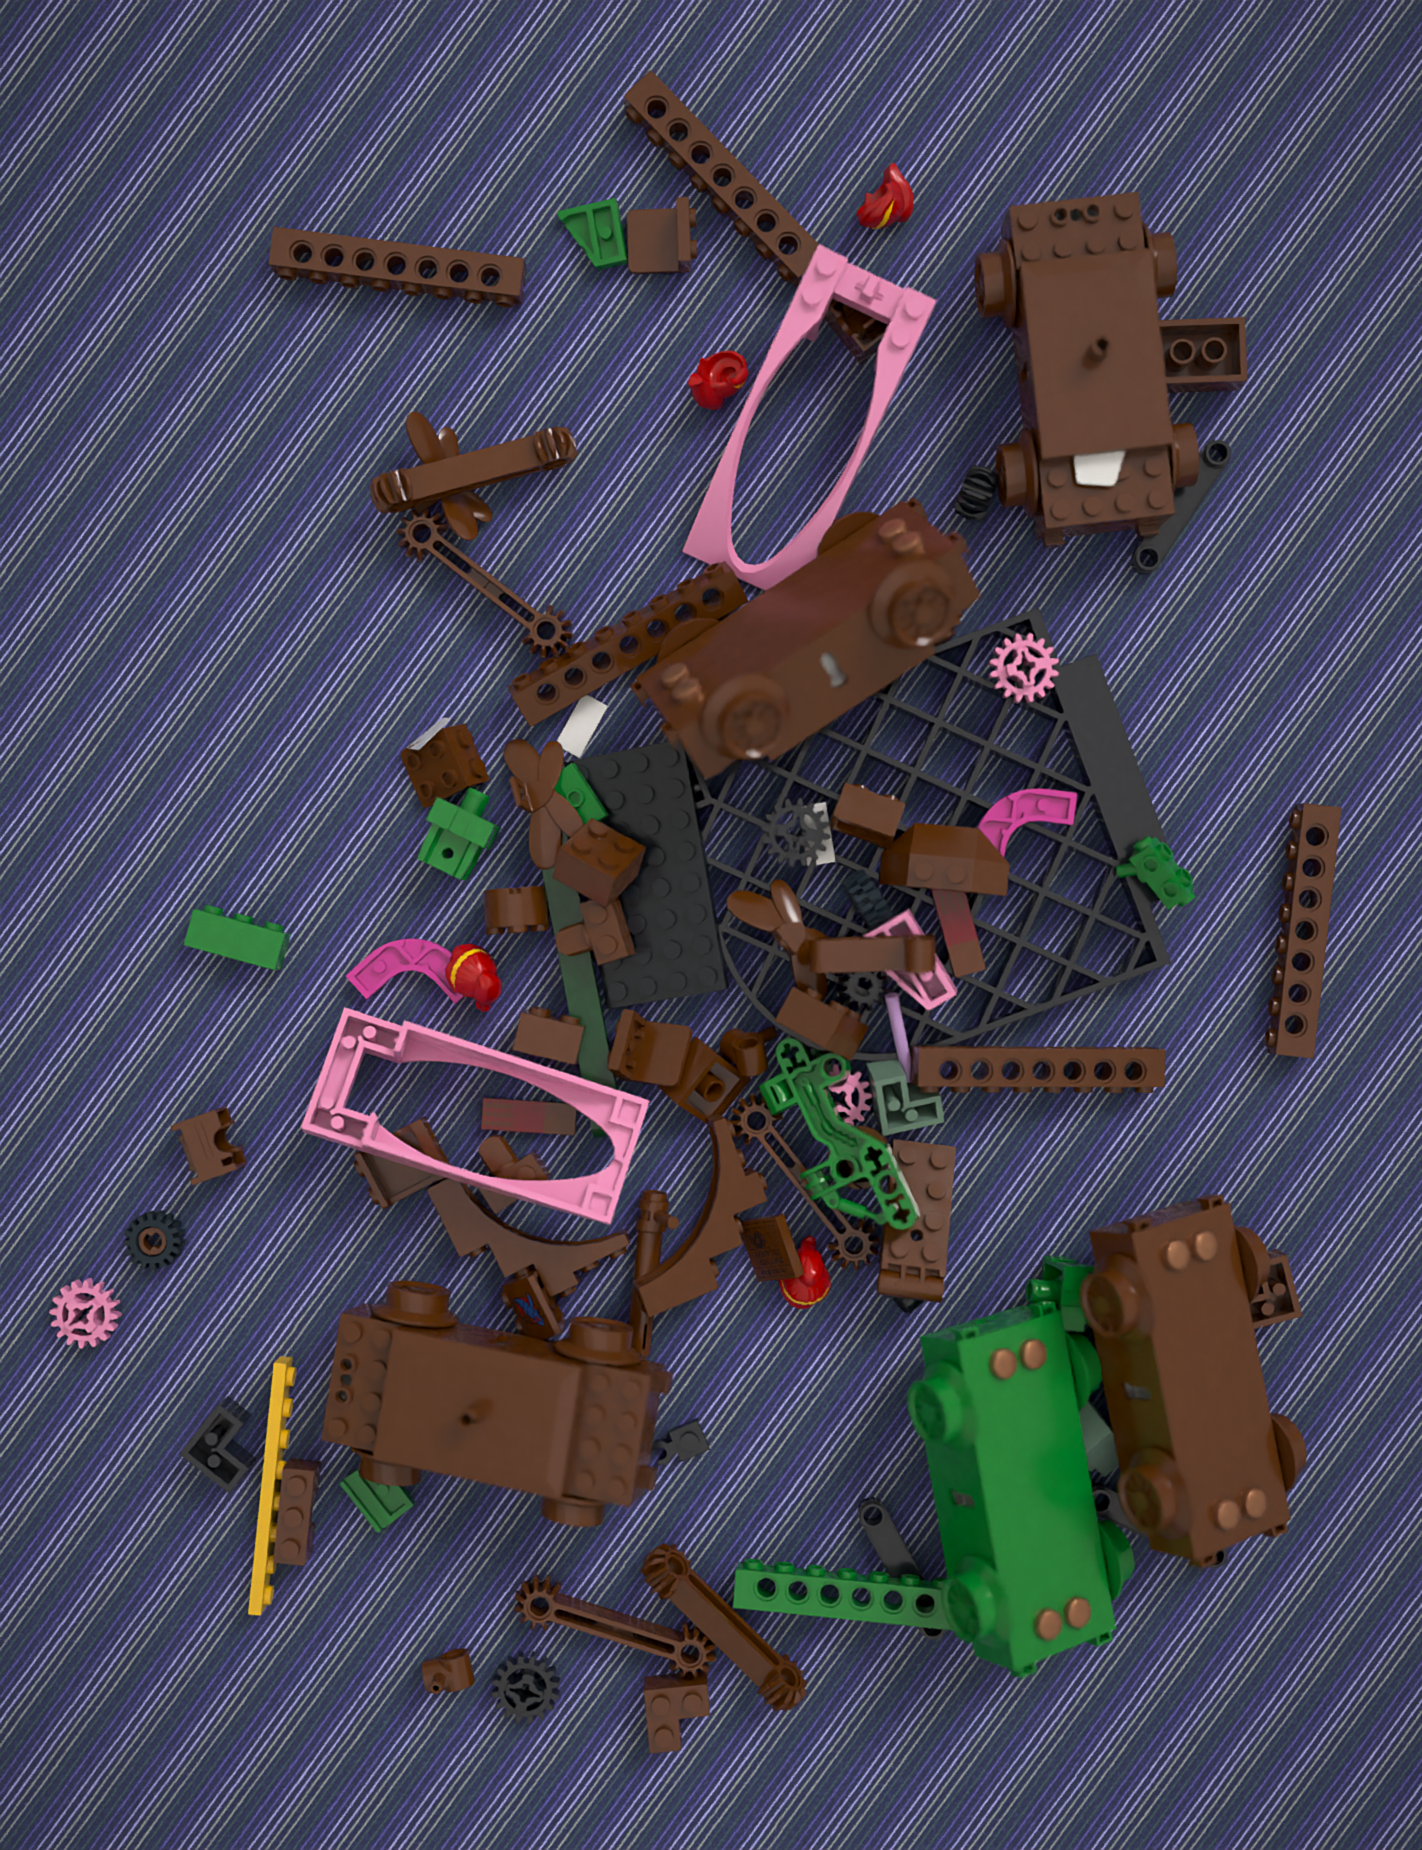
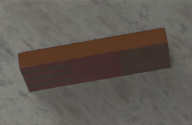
M930 889L954 977L985 970L986 966L966 893Z
M484 1097L481 1129L575 1135L577 1110L565 1102Z

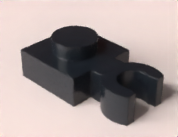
M698 1418L670 1429V1440L660 1438L653 1441L652 1450L662 1447L667 1451L665 1456L658 1458V1465L669 1463L672 1456L677 1453L682 1462L710 1449Z

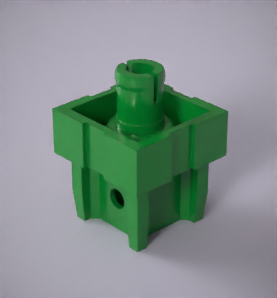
M471 787L468 788L460 807L437 797L426 819L432 825L417 859L459 880L467 881L483 849H492L501 830V827L481 818L490 797ZM452 849L453 856L448 859L447 851Z
M1043 1255L1042 1280L1028 1279L1025 1288L1027 1302H1055L1056 1310H1061L1064 1329L1067 1331H1084V1324H1089L1084 1316L1081 1306L1080 1289L1082 1281L1087 1275L1093 1273L1094 1266L1075 1263V1260L1069 1257Z

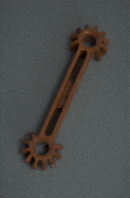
M557 426L550 429L545 428L542 431H536L534 435L406 470L401 468L395 471L391 470L388 473H382L380 477L372 480L369 486L371 490L370 496L372 502L375 503L376 510H379L381 513L395 514L400 511L404 512L407 509H413L415 505L540 471L545 473L549 470L555 471L557 468L565 467L566 464L574 461L578 455L577 445L568 428H559Z
M424 508L422 517H420L414 509L411 511L413 520L409 521L406 517L401 519L406 528H399L396 531L399 536L404 537L398 542V546L400 548H407L405 555L408 558H412L416 554L417 561L423 563L425 555L431 554L522 625L530 634L523 637L521 641L524 645L533 643L529 649L532 655L537 653L540 648L542 659L547 658L548 650H551L555 658L559 657V652L556 649L558 646L567 651L569 645L563 639H573L574 634L570 631H564L573 624L571 620L562 621L565 616L563 610H559L553 616L554 608L552 605H548L546 614H540L441 536V534L449 530V526L447 523H440L442 516L439 513L431 517L430 510ZM422 529L431 530L430 539L424 543L417 542V533ZM441 546L445 547L471 568V572L468 574L463 572L440 554L437 549ZM505 594L532 615L534 620L527 622L500 601V596ZM544 625L555 627V635L549 640H543L539 637V630Z
M750 1093L751 1104L749 1105L742 1097L738 1099L739 1104L744 1109L740 1110L733 1107L731 1113L739 1116L740 1119L730 1120L733 1127L742 1126L736 1130V1138L747 1133L744 1144L749 1145L752 1137H757L837 1239V1241L826 1244L827 1250H836L831 1256L833 1262L843 1257L841 1261L843 1269L848 1267L850 1261H853L854 1270L860 1269L859 1260H863L869 1266L871 1261L867 1254L877 1256L879 1253L875 1247L870 1246L880 1243L878 1236H870L874 1233L875 1227L869 1225L864 1228L865 1219L861 1218L858 1219L856 1226L851 1225L841 1211L832 1209L844 1224L842 1229H837L815 1201L811 1202L810 1196L813 1193L811 1189L807 1190L805 1187L808 1182L806 1178L801 1179L799 1176L808 1169L772 1124V1121L783 1119L782 1113L772 1116L768 1107L765 1106L766 1102L763 1096L760 1103H756L755 1093ZM752 1112H761L765 1116V1122L761 1127L753 1128L748 1124L747 1118ZM772 1133L795 1162L793 1167H788L767 1141L765 1134ZM848 1237H860L862 1240L861 1246L853 1251L846 1249L845 1241Z
M665 1543L658 1545L650 1551L643 1559L644 1566L640 1571L646 1576L644 1583L650 1585L651 1594L657 1592L661 1600L668 1598L759 1687L757 1694L764 1697L765 1705L771 1704L775 1712L778 1710L785 1712L796 1707L807 1695L805 1687L808 1684L802 1678L804 1671L798 1669L797 1661H790L787 1654L780 1656L690 1568L692 1561L686 1559L685 1551L679 1552L675 1544L668 1546Z
M537 1574L533 1576L532 1583L524 1580L521 1584L522 1590L515 1593L514 1598L518 1603L515 1604L514 1611L522 1613L519 1619L521 1623H525L528 1620L531 1621V1630H535L537 1623H541L543 1630L546 1631L549 1628V1621L662 1656L671 1659L669 1664L671 1671L680 1668V1676L682 1678L686 1676L687 1671H691L693 1678L696 1679L698 1677V1669L707 1673L710 1668L708 1662H715L716 1654L713 1650L717 1646L703 1632H700V1629L695 1624L693 1629H689L688 1623L683 1622L681 1632L558 1593L562 1584L556 1582L551 1585L550 1575L545 1577L544 1582L540 1581V1577ZM542 1597L548 1601L549 1605L543 1608L537 1607L533 1603V1599ZM687 1645H693L697 1647L698 1651L693 1655H688L682 1649Z

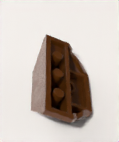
M914 823L891 844L890 849L886 848L882 852L879 884L1007 896L1010 864L980 828Z

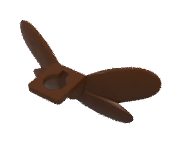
M411 412L406 417L407 435L423 465L459 455L458 440L451 428L443 427L437 436L429 421L421 413ZM471 490L415 505L414 507L418 514H422L424 508L429 509L441 500L445 518L452 531L460 538L469 541L475 540L478 536L476 519L481 522H489L493 516L488 505Z
M514 739L505 746L504 759L514 777L509 779L517 807L532 814L529 826V851L532 861L540 869H550L556 864L558 852L561 848V830L569 837H572L584 826L583 820L576 809L554 790L564 763L562 745L558 741H550L545 745L540 756L527 741Z
M774 880L770 886L771 899L745 890L731 893L726 902L730 912L736 918L752 927L771 932V935L791 957L792 972L797 989L804 992L806 987L824 995L821 1000L822 1002L827 993L826 974L810 972L808 940L830 937L803 925L799 903L791 887L783 880Z

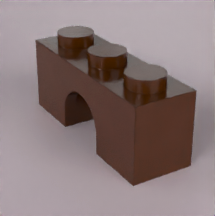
M290 1458L283 1467L273 1563L305 1566L312 1555L315 1523H312V1511L315 1497L319 1492L322 1461Z

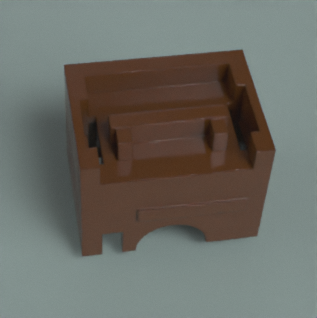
M832 299L824 319L861 365L877 352L889 325L845 304L840 308V305L843 303Z
M227 1105L170 1126L172 1132L181 1129L182 1134L179 1135L178 1140L179 1142L181 1141L190 1166L188 1168L190 1172L196 1171L197 1177L190 1179L191 1185L237 1170L247 1164L242 1150L244 1145L234 1146L226 1138L228 1127L235 1124V1120L232 1121Z

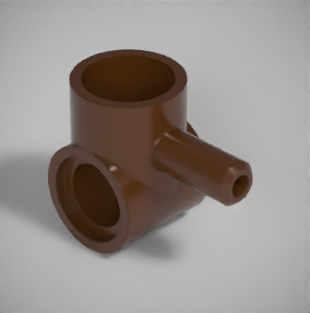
M771 1026L759 1033H745L738 1028L731 1029L723 1035L720 1041V1052L736 1064L739 1074L743 1076L759 1075L768 1068L764 1044L776 1038L777 1032Z
M466 1648L450 1650L437 1658L422 1662V1675L427 1693L439 1694L442 1690L456 1692L464 1690L475 1683L469 1650Z

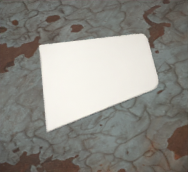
M1125 451L1074 457L1077 482L1091 485H1114Z
M450 718L440 719L411 744L415 745L409 749L419 750Z

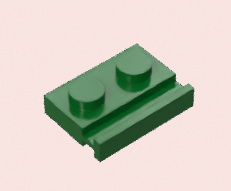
M358 1467L349 1476L344 1478L340 1485L375 1531L379 1533L384 1527L391 1524L413 1507L415 1501L404 1486L378 1484L360 1477Z

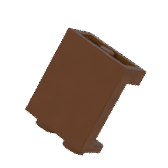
M425 1116L391 1133L424 1155L451 1165ZM360 1150L354 1153L356 1160L353 1163L356 1171L361 1177H366L371 1186L368 1188V1192L375 1205L380 1204L383 1210L429 1184L445 1178Z

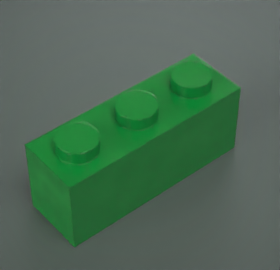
M206 904L204 909H193L184 941L185 946L272 970H282L291 933L283 932V925L265 921L264 926L252 923L254 917L235 913L234 918L222 915L224 909Z

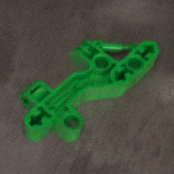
M793 1038L783 1039L776 1047V1056L784 1073L758 1087L772 1116L799 1105L814 1138L827 1145L830 1149V1157L826 1162L799 1175L801 1179L806 1178L808 1184L805 1187L807 1190L811 1189L813 1193L810 1196L811 1202L823 1198L830 1209H836L861 1219L868 1217L876 1220L880 1225L889 1221L891 1226L896 1229H906L915 1225L920 1215L919 1208L890 1147L883 1141L842 1120L828 1091V1088L843 1082L850 1075L851 1065L848 1059L836 1053H829L814 1060L809 1048L802 1041ZM790 1046L799 1049L795 1057L799 1064L806 1063V1067L797 1068L796 1061L792 1058H787L786 1054L790 1052ZM838 1059L842 1065V1070L839 1075L832 1077L828 1073L827 1066L831 1060ZM872 1147L875 1150H882L883 1154L879 1156V1161L882 1167L889 1165L890 1170L875 1174L874 1170L881 1168L876 1160H869V1155L872 1154ZM844 1160H849L854 1165V1173L849 1178L842 1176L839 1170L840 1164ZM830 1167L831 1175L837 1182L834 1186H830L828 1182L831 1180L830 1175L825 1176L823 1171ZM887 1175L894 1177L897 1181V1189L892 1194L886 1193L882 1188V1180ZM864 1177L868 1178L884 1212L876 1214L868 1211L866 1206L841 1198L839 1189ZM904 1195L905 1199L898 1201L902 1209L908 1208L911 1214L907 1216V1223L904 1219H897L896 1214L900 1212L897 1202L890 1205L889 1199Z

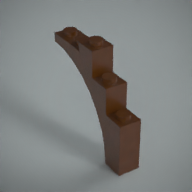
M719 1114L706 1118L712 1144L713 1167L709 1192L700 1217L689 1236L673 1255L651 1272L632 1281L641 1309L648 1317L718 1289L719 1286L716 1278L720 1276L714 1260H709V1258L743 1245L740 1234L744 1233L739 1218L737 1216L733 1217V1215L767 1201L764 1191L768 1190L764 1176L750 1167L743 1169L746 1166V1161L742 1151L739 1148L736 1149L732 1139L736 1137L734 1127L729 1119L726 1120L725 1117Z
M445 1178L427 1188L460 1257L469 1254L470 1258L475 1257L486 1251L485 1245L489 1244L505 1277L511 1274L515 1278L520 1277L531 1271L530 1265L534 1264L550 1297L558 1294L562 1298L577 1290L575 1285L579 1284L580 1281L577 1270L581 1269L582 1273H585L599 1265L597 1260L609 1255L610 1259L616 1258L627 1252L626 1246L630 1245L631 1239L626 1229L604 1237L582 1241L551 1240L530 1235L508 1225L490 1212L465 1183Z

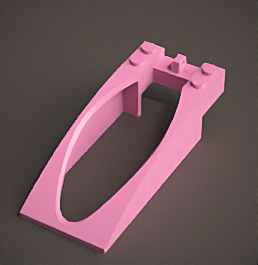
M818 245L730 437L682 552L708 565L725 561L733 569L738 579L765 592L817 557L818 545L826 530L836 520L900 385L905 369L934 310L936 300L909 287L905 290L848 263V258ZM832 299H835L889 325L877 350L874 363L876 375L873 393L864 427L840 479L804 528L770 560L757 565L745 564L737 556L733 547L731 519L736 474L747 431L761 398L774 375L803 338L813 342L818 338L819 327Z
M344 1007L301 1129L304 1133L432 1174L610 1225L649 1100L404 1021L403 1025L400 1026ZM364 1053L395 1063L448 1062L476 1066L525 1081L554 1095L584 1114L609 1136L614 1146V1159L601 1172L580 1178L524 1181L489 1177L439 1162L424 1155L381 1126L377 1115L373 1112L371 1116L345 1107Z

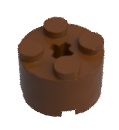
M545 886L484 890L483 902L486 935L505 934L504 928H507L508 934L528 932L527 926H530L531 932L549 930Z

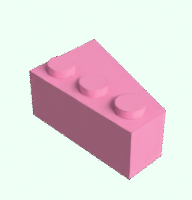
M908 908L862 936L923 935L924 932ZM937 954L936 970L932 973L910 974L905 973V970L885 971L928 1011L957 995V988Z

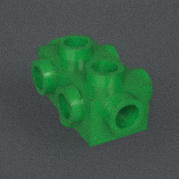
M1147 835L1133 846L1135 851L1129 859L1131 863L1117 866L1119 878L1137 875L1142 883H1148L1168 910L1177 904L1179 907H1183L1196 896L1192 892L1194 885L1192 884L1193 879L1190 873L1185 868H1180L1177 865L1169 846L1164 842L1160 843L1156 836L1151 839Z

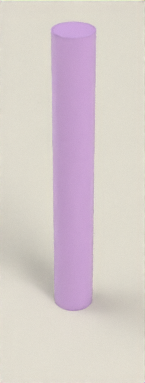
M892 992L886 994L885 999L898 1061L906 1074L907 1083H909L911 1057L898 994Z

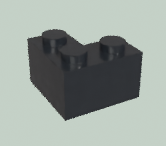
M227 1396L218 1404L179 1454L226 1492L230 1493L257 1460L256 1457L233 1440L252 1414Z

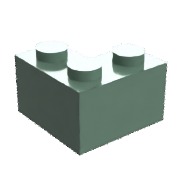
M898 1058L867 1063L874 1116L883 1136L944 1123L940 1093L920 1092V1087L910 1084V1082L907 1083L906 1074Z
M1088 1399L1087 1405L1079 1412L1088 1469L1091 1472L1096 1469L1105 1477L1119 1466L1112 1426Z

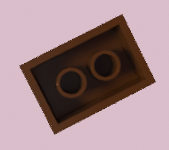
M1245 317L1159 320L1167 393L1238 391L1247 382Z

